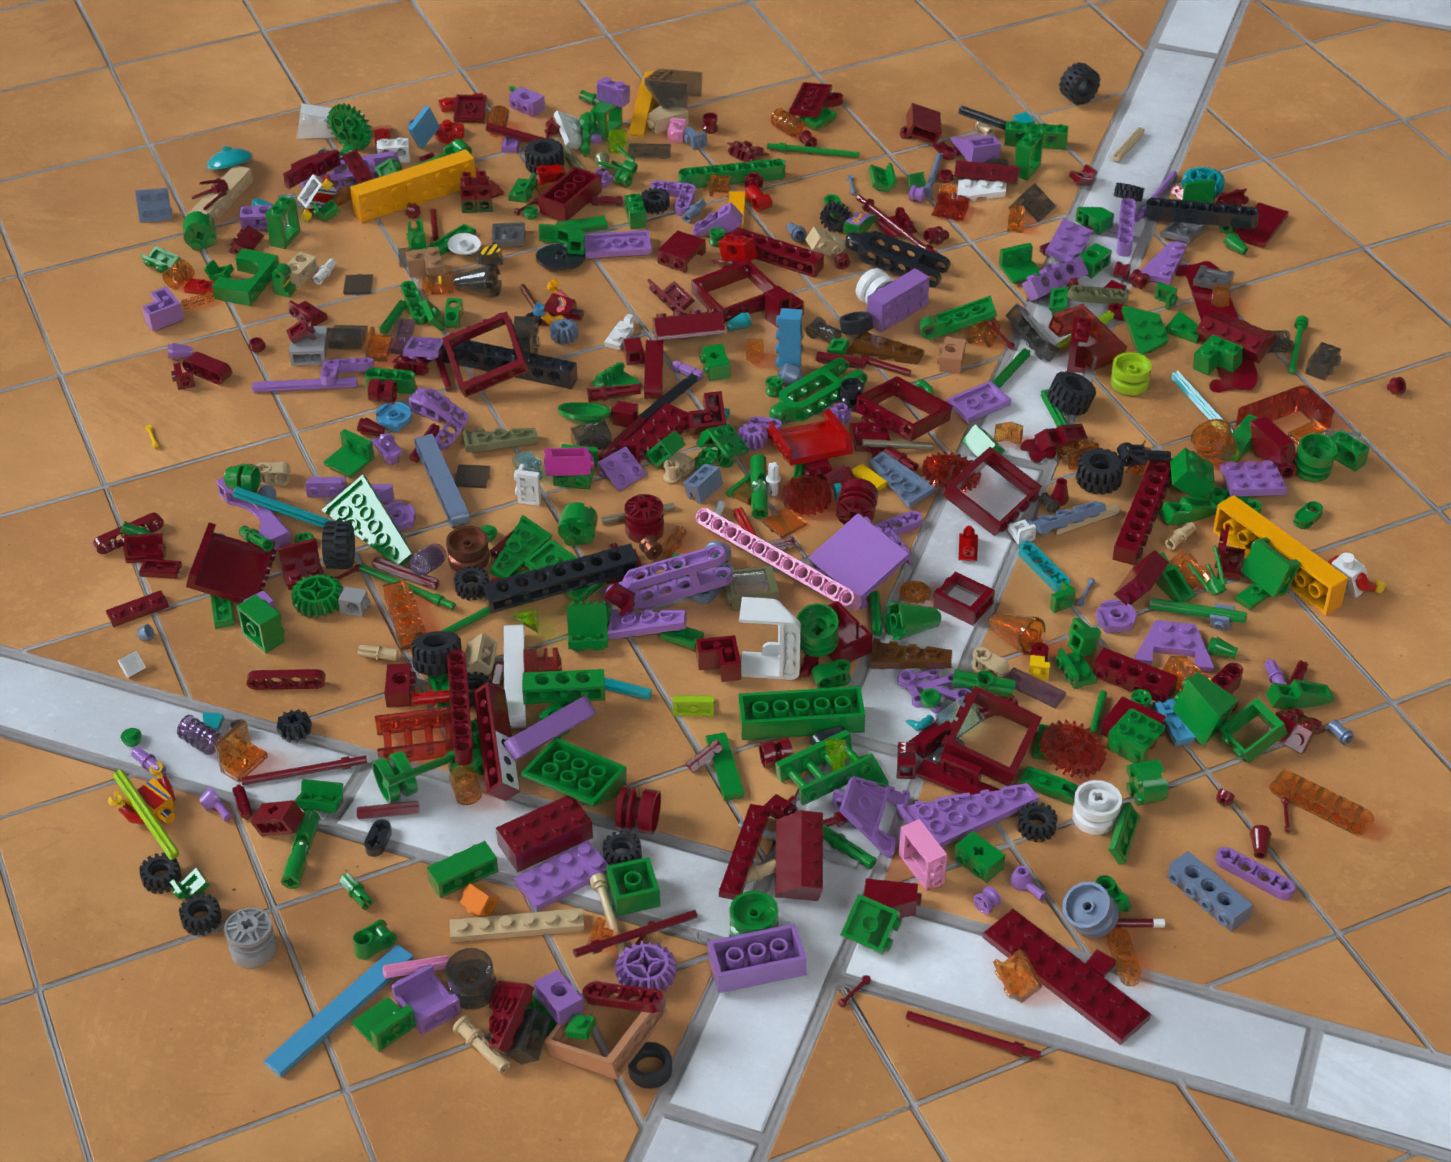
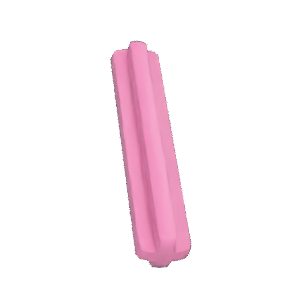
M447 955L387 964L383 966V975L385 978L411 975L429 964L434 967V971L449 968L450 960Z

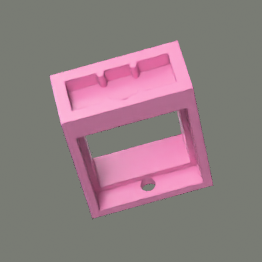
M920 819L902 826L899 856L926 891L945 883L947 854Z

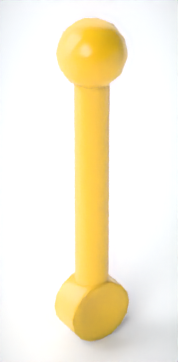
M146 425L145 430L149 432L152 447L158 448L159 443L156 442L152 433V425Z

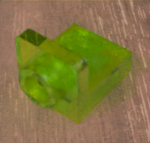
M826 738V755L829 757V762L832 763L834 772L844 767L848 757L846 740Z

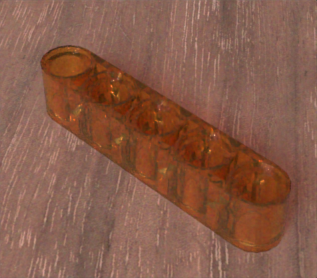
M1281 770L1270 784V790L1274 795L1280 798L1288 797L1290 803L1356 836L1364 835L1374 821V815L1368 809L1289 770Z

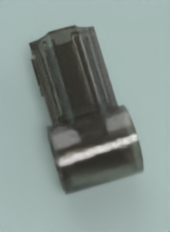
M816 317L805 328L806 334L812 339L820 337L831 342L833 338L840 339L842 336V330L828 325L821 317Z

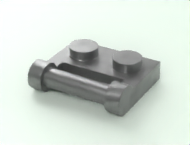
M1201 265L1193 280V286L1226 292L1231 281H1233L1235 272L1210 269L1207 266Z

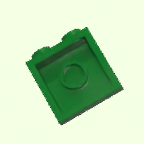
M858 894L840 936L883 955L884 951L889 952L893 944V939L890 938L893 930L898 931L902 923V919L899 918L900 912Z

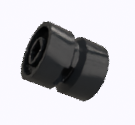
M848 378L841 382L840 403L846 404L847 409L850 408L851 412H854L856 409L857 397L863 394V382L856 378Z

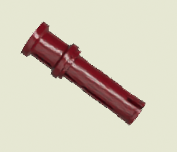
M640 383L615 387L603 385L601 388L593 389L587 387L589 403L596 400L606 401L612 397L641 394Z

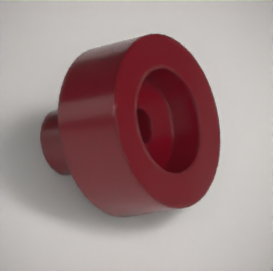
M1394 377L1387 384V390L1391 391L1393 395L1403 394L1406 390V382L1402 377Z

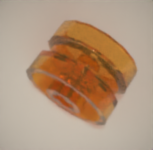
M1211 419L1198 425L1191 434V442L1198 456L1209 460L1213 465L1229 460L1237 450L1235 437L1232 435L1229 424L1224 420Z

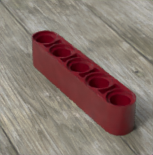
M646 340L644 399H659L662 397L663 340Z

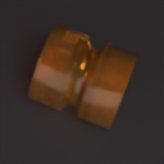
M180 259L165 270L162 276L164 282L171 289L176 290L189 281L190 278H193L195 273L189 262Z
M463 765L450 772L449 781L458 804L472 805L481 799L482 789L473 767Z

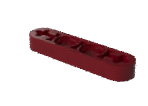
M153 512L129 523L138 527L143 526L145 530L154 533L163 527L164 521L158 513ZM120 526L96 537L93 541V547L99 554H107L124 546V536L120 540H116V538L120 534H127L120 532L122 528Z
M319 669L254 670L248 673L246 684L253 690L319 689L325 685L326 674ZM272 678H279L281 681L276 682ZM291 678H300L301 681H294Z
M590 982L583 988L585 1000L591 1005L648 1013L660 1012L666 1006L663 993L657 989L604 982ZM619 993L617 997L609 998L612 994ZM634 996H639L638 999L634 1001H629L630 998Z

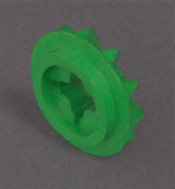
M714 444L702 448V451L695 457L697 469L704 464L712 465L719 452V449Z

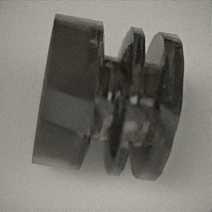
M466 948L457 951L449 958L445 968L450 994L455 993L459 999L460 1007L464 1009L476 1010L489 1004L497 985L491 957L485 951L477 948Z

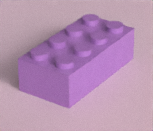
M914 268L869 295L867 298V312L872 315L873 328L882 333L928 305L930 277Z
M795 924L707 941L708 960L718 993L807 975V957Z

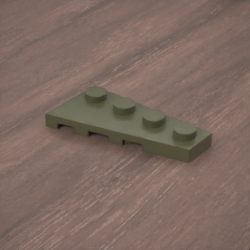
M495 428L493 432H485V429L469 432L468 429H462L466 453H477L484 450L493 451L498 448H513L520 445L530 446L538 443L536 428H512L510 431H506L503 428Z

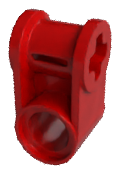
M560 164L539 166L536 169L538 185L541 187L553 185L566 174L564 167Z

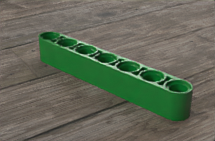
M769 159L682 168L678 171V180L680 183L693 184L695 188L744 184L745 176L748 177V174L751 172L759 173L760 177H763V181L781 180L786 177V162L783 159Z

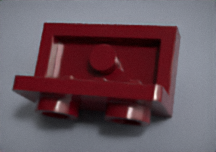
M247 225L245 229H240L237 234L238 238L234 237L230 242L231 248L229 253L232 254L235 249L240 252L242 248L255 250L265 235Z

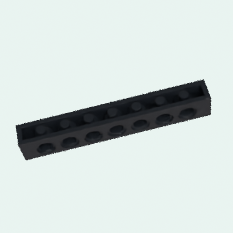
M472 340L452 346L458 365L489 372L518 360L514 349ZM443 342L441 345L443 362L451 364ZM523 351L530 371L515 377L572 389L578 380L577 362Z
M630 543L482 584L483 592L490 613H495L624 577L629 570L638 568L639 564Z

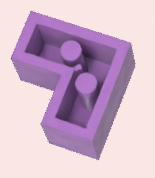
M167 287L151 292L153 303L142 306L145 322L152 331L160 330L163 327L184 320L181 303Z

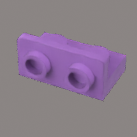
M309 477V481L305 482L307 497H337L346 489L347 481L346 477Z

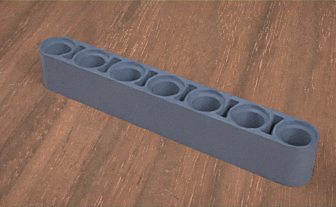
M433 434L414 438L417 453L451 528L470 523L468 510Z

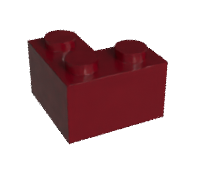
M780 286L765 292V320L776 326V317L780 315L781 308L802 310V316L804 315V301L791 292H787Z
M722 391L704 393V410L688 411L687 421L690 436L700 435L707 428L726 425Z
M735 635L696 639V658L699 670L719 668L721 682L741 680V659Z

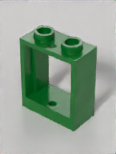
M600 101L591 109V135H602V141H605L606 137L609 138L623 125V108Z
M1029 129L1016 144L1014 166L1020 167L1019 179L1028 181L1041 166L1044 133Z
M1258 697L1218 727L1221 733V741L1226 746L1230 745L1233 748L1234 754L1240 760L1243 758L1248 764L1287 734L1285 724ZM1256 716H1259L1272 730L1245 750L1232 735Z

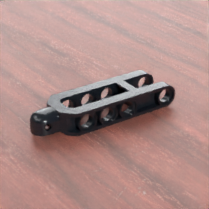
M878 231L866 232L864 235L850 232L845 239V247L857 252L861 262L899 276H903L915 268L927 276L931 275L936 278V281L929 279V287L932 288L937 287L942 279L940 273H946L951 266L950 260L943 255ZM877 240H882L884 245H880ZM892 245L898 246L900 251L894 250ZM908 251H912L915 255L910 256ZM868 253H872L875 258L869 257ZM883 259H888L890 264H886ZM938 262H942L945 268L940 267ZM898 264L904 265L906 270L900 269Z

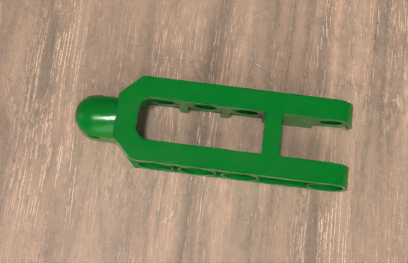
M842 357L836 358L780 390L779 403L770 408L769 418L779 419L782 423L790 419L803 422L840 400L841 382L843 380L859 378L864 386L868 378L867 374L857 369L841 379L838 378L849 368V362ZM827 385V387L823 388L822 390H820V391L816 392L815 394L809 396L808 398L804 399L803 401L798 402L799 399H801L802 397H804V396H806V395H808V394L810 395V394H812V392L815 391L816 389H818V388H820V387H824V386Z

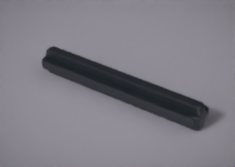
M963 105L959 107L958 114L1006 130L1005 120Z

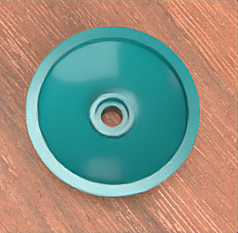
M225 146L208 160L206 166L207 169L212 170L232 167L249 161L253 158V154L242 148Z

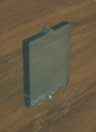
M962 696L935 715L941 724L946 720L951 723L953 720H958L955 716L959 707L965 706V703H963L965 696ZM972 705L956 738L961 737L985 720L977 710L976 705Z

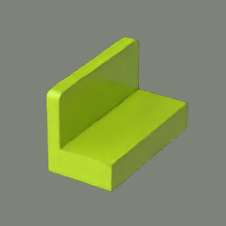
M673 696V716H714L715 697Z

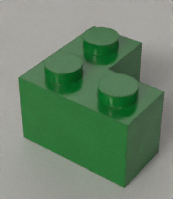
M1212 335L1194 352L1193 369L1209 375L1217 366L1233 372L1242 364L1243 346Z

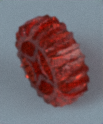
M805 474L801 477L798 475L797 478L792 477L791 481L786 482V485L783 487L782 499L788 511H793L794 514L800 513L801 516L803 514H807L808 517L810 514L816 516L817 512L823 513V510L828 509L832 500V491L830 484L826 483L825 479L821 480L820 476L814 477L813 474L811 476Z

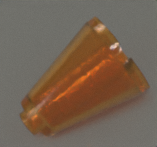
M998 612L989 621L990 629L1022 654L1031 655L1032 645L1037 642H1043L1040 638L1042 633L1045 634L1046 628L1043 619L1038 617Z

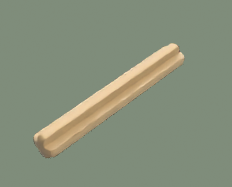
M1138 127L1115 152L1112 160L1117 163L1120 162L1145 134V129Z
M1118 504L1106 506L1107 511L1101 512L1097 517H1087L1082 522H1072L1067 524L1065 528H1055L1053 530L1059 535L1115 516L1120 513V506Z

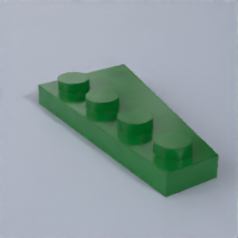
M522 515L511 537L507 540L504 549L494 562L490 573L501 579L513 576L525 565L524 560L552 539V534Z

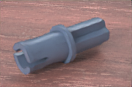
M700 199L696 204L689 206V209L682 215L684 217L682 218L683 221L689 223L694 217L699 216L700 211L706 206V202Z

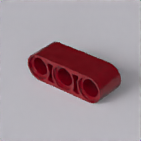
M197 351L182 362V366L187 372L192 371L193 375L220 385L233 373L232 368L227 363Z
M1228 663L1211 681L1232 695L1241 685L1243 667L1238 663Z

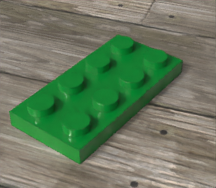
M550 539L524 560V563L530 570H536L578 557ZM606 582L564 594L579 604L580 600L584 602Z

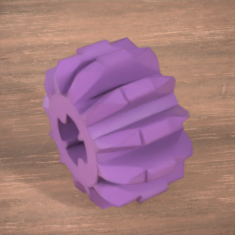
M750 422L749 425L744 424L738 431L739 437L746 443L749 450L753 449L755 451L766 446L768 432L764 425L752 424Z

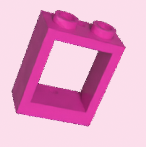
M588 447L544 449L546 476L591 475L590 469H594V459L592 458V453H589Z

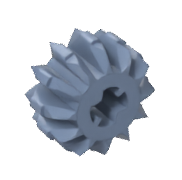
M559 318V321L555 320L550 325V337L556 344L561 343L563 345L567 343L569 345V342H575V339L578 338V326L573 319Z

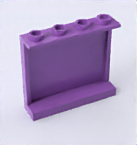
M856 514L808 557L813 569L858 594L862 599L860 607L862 610L868 605L865 598L905 562L910 566L913 564L910 558L911 553L905 547L901 548L893 537H887L880 527L876 528L868 517L863 518L860 514Z

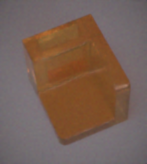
M1011 421L995 424L994 439L997 442L1022 443V425Z

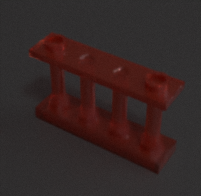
M451 706L375 716L377 736L383 735L384 748L377 749L378 758L384 757L389 761L391 753L402 750L409 762L441 758L454 750ZM445 727L446 740L434 741L433 729ZM424 730L426 743L413 744L412 731ZM404 732L405 745L392 747L391 734Z

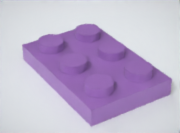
M1063 218L1045 254L1065 262L1064 259L1072 255L1076 258L1083 253L1093 230Z
M411 337L403 349V356H408L410 359L425 357V359L434 360L442 352L441 345L443 344V339Z
M991 381L947 398V402L953 405L952 409L967 423L1011 405V399Z

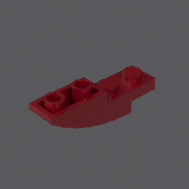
M325 151L291 164V169L283 173L285 187L291 189L310 178L313 174L320 177L341 164L339 151Z

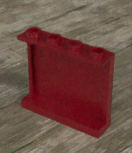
M209 522L189 572L186 587L238 603H242L243 600L263 591L261 587L265 588L268 576L265 575L270 574L273 564L270 561L275 560L277 550H274L273 547L272 550L265 551L255 544L214 533L216 524Z

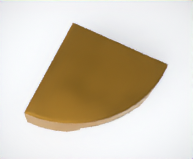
M747 483L742 484L733 492V497L749 504L751 501V487Z

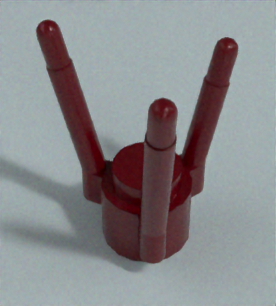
M550 118L545 124L547 129L544 131L548 139H550L549 134H557L560 132L559 128H561L556 120Z
M221 178L199 182L200 185H213L211 189L192 196V199L211 192L218 194V196L203 207V210H206L222 196L227 195L228 184Z

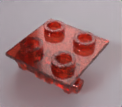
M938 193V201L932 216L963 221L971 203L970 198L955 194L953 199V193L950 194V198L949 193Z

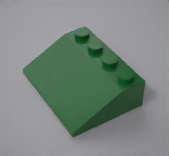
M555 737L521 772V776L594 807L615 798L620 793L622 786L626 785L627 767Z

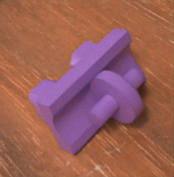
M390 433L381 434L380 438L372 439L373 445L388 465L399 462L398 457L403 455Z

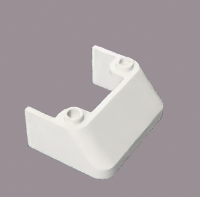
M742 597L739 622L778 625V642L765 643L762 647V652L742 651L741 677L796 679L800 673V621L776 599Z

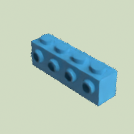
M781 308L780 315L776 317V326H779V329L776 331V340H779V343L776 344V354H779V357L776 358V367L780 368L785 363H789L801 368L802 310Z

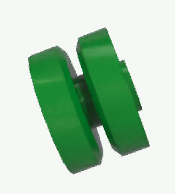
M402 750L391 753L389 761L384 757L372 761L375 780L388 804L400 800L401 793L408 797L418 792L415 777L385 788L382 784L383 780L412 769L409 760Z
M747 891L738 895L731 902L729 909L731 936L779 926L777 902L765 892Z

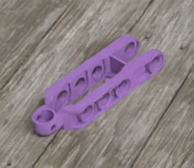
M393 151L361 156L374 179L379 178L375 167L384 161L394 157L400 162L398 154ZM340 160L341 164L333 168L334 171L332 173H325L320 176L322 178L324 175H329L332 181H337L338 184L333 186L336 192L350 190V184H357L349 169L346 171L341 170L346 165L344 160ZM310 178L301 182L302 189L305 187ZM348 178L354 179L352 183H346L345 181Z
M716 545L631 569L619 584L635 593L634 607L642 610L726 586L732 582L733 575L728 567L713 569V567L722 565L727 558L724 548ZM714 554H721L717 558H712ZM676 565H683L681 568L674 569ZM658 570H664L661 574H655ZM688 574H689L688 577L681 578V579H678V580L674 579V578H678V577L685 576V575H688ZM721 574H727L724 578H718ZM645 575L643 579H637L638 576ZM673 579L671 582L657 585V583ZM653 585V587H650V588H646V589H643V590H637V589H639V588H643V587H646V586ZM683 585H690L688 588L681 589ZM665 590H671L668 594H662ZM648 595H653L650 599H644Z

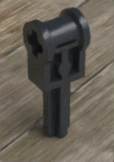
M1124 442L1117 447V452L1121 456V463L1125 467L1133 465L1145 466L1147 460H1171L1170 451L1146 450L1144 445H1135L1129 442Z

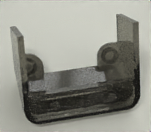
M658 69L644 79V85L662 108H687L688 96H702V72Z

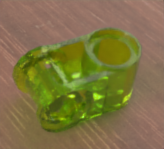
M610 129L608 141L610 142L609 153H621L616 148V145L623 149L627 141L626 129Z

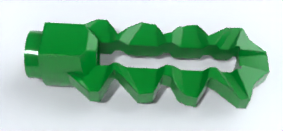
M585 112L580 115V129L583 130L581 150L583 157H588L591 144V113Z

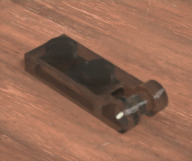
M632 143L628 146L627 154L634 159L636 157L671 158V144Z

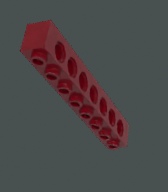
M1150 460L1114 545L1112 560L1135 565L1137 558L1141 559L1143 554L1142 546L1146 547L1148 541L1147 534H1151L1152 523H1155L1158 512L1156 511L1160 512L1162 506L1161 499L1165 500L1166 488L1169 489L1171 484L1170 461Z

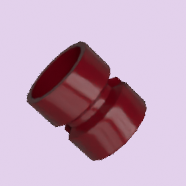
M371 378L367 391L369 401L380 402L382 399L383 402L395 403L398 393L397 381L385 380L383 382L382 379Z
M789 737L776 739L775 743L771 740L759 743V754L764 769L776 767L775 762L794 754Z

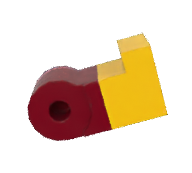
M1037 642L1032 645L1028 679L1048 681L1050 662H1047L1049 653L1047 644Z

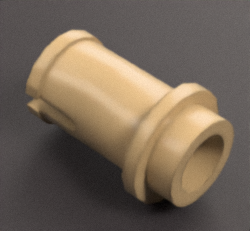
M980 121L976 122L975 127L977 131H981L986 135H993L994 129Z

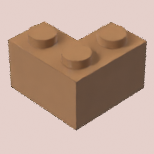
M438 247L405 252L409 277L426 275L428 284L438 283V276L441 275V281L445 282L444 267ZM428 277H436V280L429 279Z

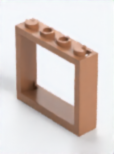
M597 976L591 981L623 985ZM619 993L612 994L609 998H615ZM583 995L584 1013L582 1015L590 1016L597 1005L588 1004ZM634 996L630 998L629 1001H634L638 999L639 996ZM665 1006L663 1010L657 1013L641 1012L607 1058L567 1045L572 1039L567 1038L565 1033L569 1022L562 1026L557 1024L544 1042L550 1057L618 1080L667 1015L668 1011Z

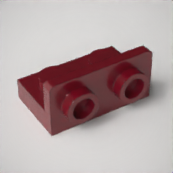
M292 300L288 302L290 315L299 321L304 319L307 324L311 323L313 326H317L328 320L325 312L307 301L299 304Z

